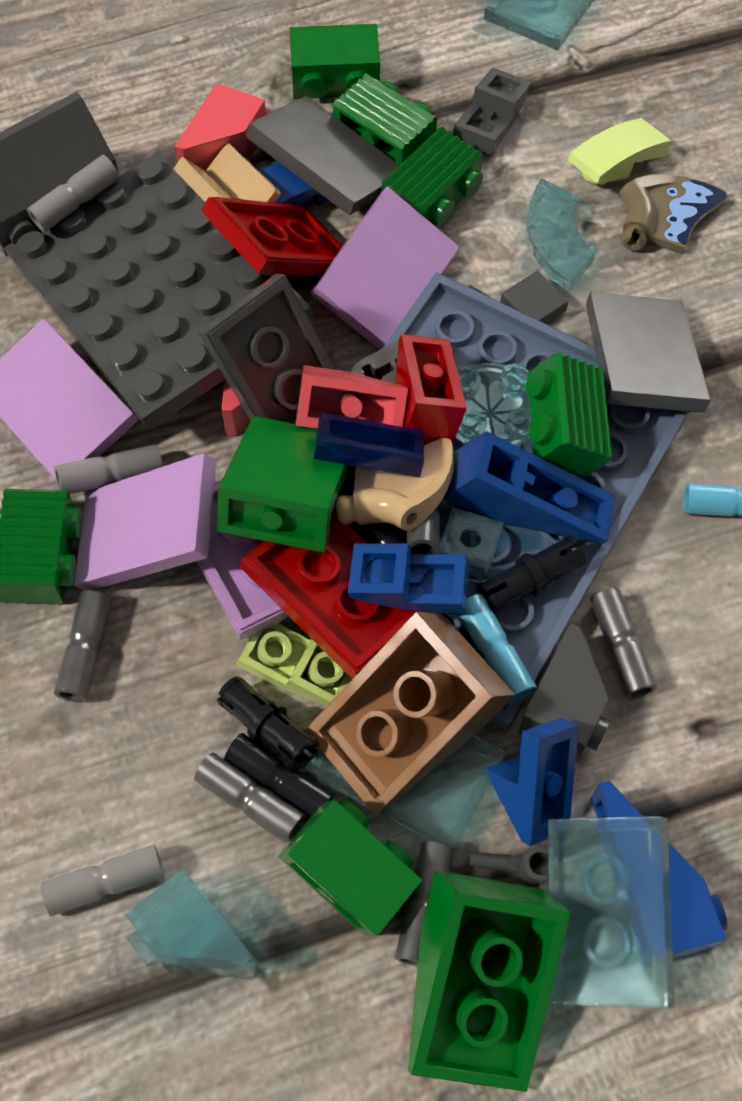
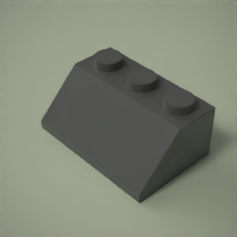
M78 92L0 132V250L5 256H7L4 247L11 243L15 245L19 238L27 232L37 231V226L26 210L29 206L57 186L66 184L71 176L102 154L117 169L116 160Z

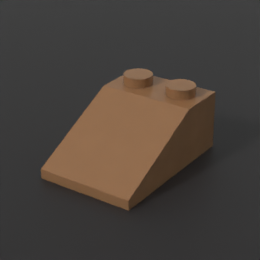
M415 612L305 731L319 741L321 751L372 813L377 816L473 738L515 696V693L442 613Z

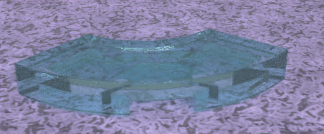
M542 178L530 199L526 231H528L533 255L538 264L551 279L570 291L594 261L596 250L582 239L575 226V216L579 210L581 199Z

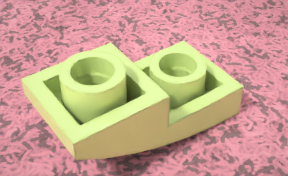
M642 118L634 119L608 128L585 141L570 152L568 161L582 172L586 180L594 184L604 185L607 182L629 178L634 163H642L644 160L665 157L672 140Z
M279 623L250 636L235 666L275 686L326 706L352 680L312 639L309 640Z

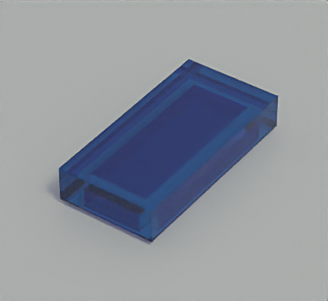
M320 413L316 428L313 459L420 478L424 465V431Z

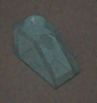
M181 869L125 915L135 928V931L127 937V940L148 967L158 959L169 973L251 980L261 973L257 961L184 869Z

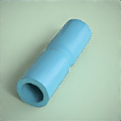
M687 483L683 497L684 513L715 516H733L738 514L742 516V488L738 489L728 485Z
M477 594L467 598L465 614H457L459 620L477 651L483 655L487 664L515 693V696L507 704L513 705L523 701L537 690V686L514 647L507 642L506 633L482 594Z

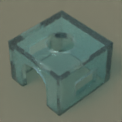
M452 508L439 546V554H466L469 570L472 571L468 575V580L478 583L488 580L494 554L501 540L504 522ZM466 532L481 537V542L478 546L469 548L461 543L460 536Z

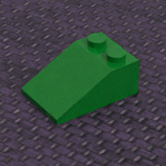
M435 870L420 932L408 1071L411 1075L527 1092L571 914L568 909L547 891Z

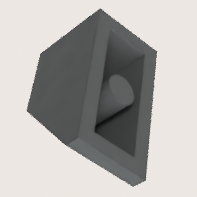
M570 623L523 715L518 733L522 735L524 730L559 718H564L578 724L577 763L586 746L597 751L611 722L601 716L609 697L581 627Z

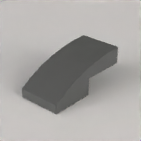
M492 67L475 87L473 102L455 123L453 136H458L461 141L465 140L468 146L473 145L476 150L480 149L481 152L492 156L521 110L530 92L532 82Z

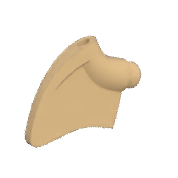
M441 438L394 460L356 466L353 495H343L336 500L339 522L343 525L358 522L359 526L390 523L404 531H412L434 512L450 485L454 471L452 441L448 438Z

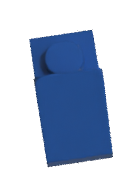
M564 718L522 731L520 756L487 768L488 777L521 841L529 846L569 831L579 725Z

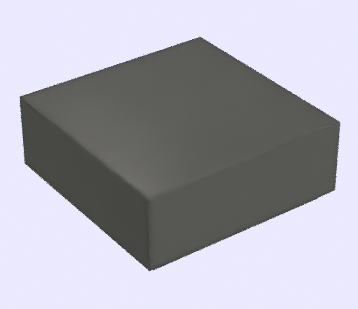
M538 270L503 292L500 300L501 303L545 324L567 311L569 302Z

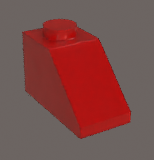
M401 334L398 341L395 384L408 387L401 438L400 441L398 440L399 449L415 451L441 438L450 439L453 445L467 406L450 340Z

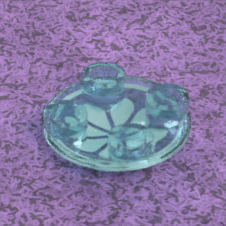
M478 363L457 367L467 409L456 438L467 444L485 431H488L518 447L527 443L530 440L529 423L532 419V416L529 415L531 407L528 406L531 399L528 398L526 393V379L529 371L520 364H509L506 366L499 363Z

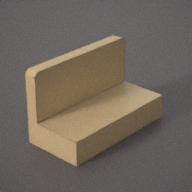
M229 143L224 145L206 171L184 157H181L173 168L205 202L208 197L276 202L280 196V191Z

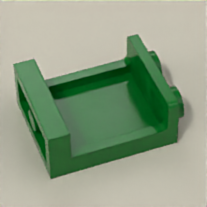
M253 416L218 487L217 532L324 553L329 540L332 510L342 483L348 482L351 475L355 435L296 426L294 423Z

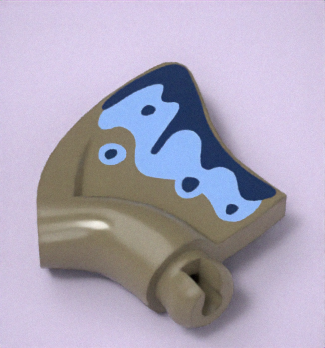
M655 174L636 178L628 182L619 192L628 210L621 236L622 244L629 250L638 251L643 249L647 242H651L683 254L692 230L724 204L727 199V193L720 187L684 176Z

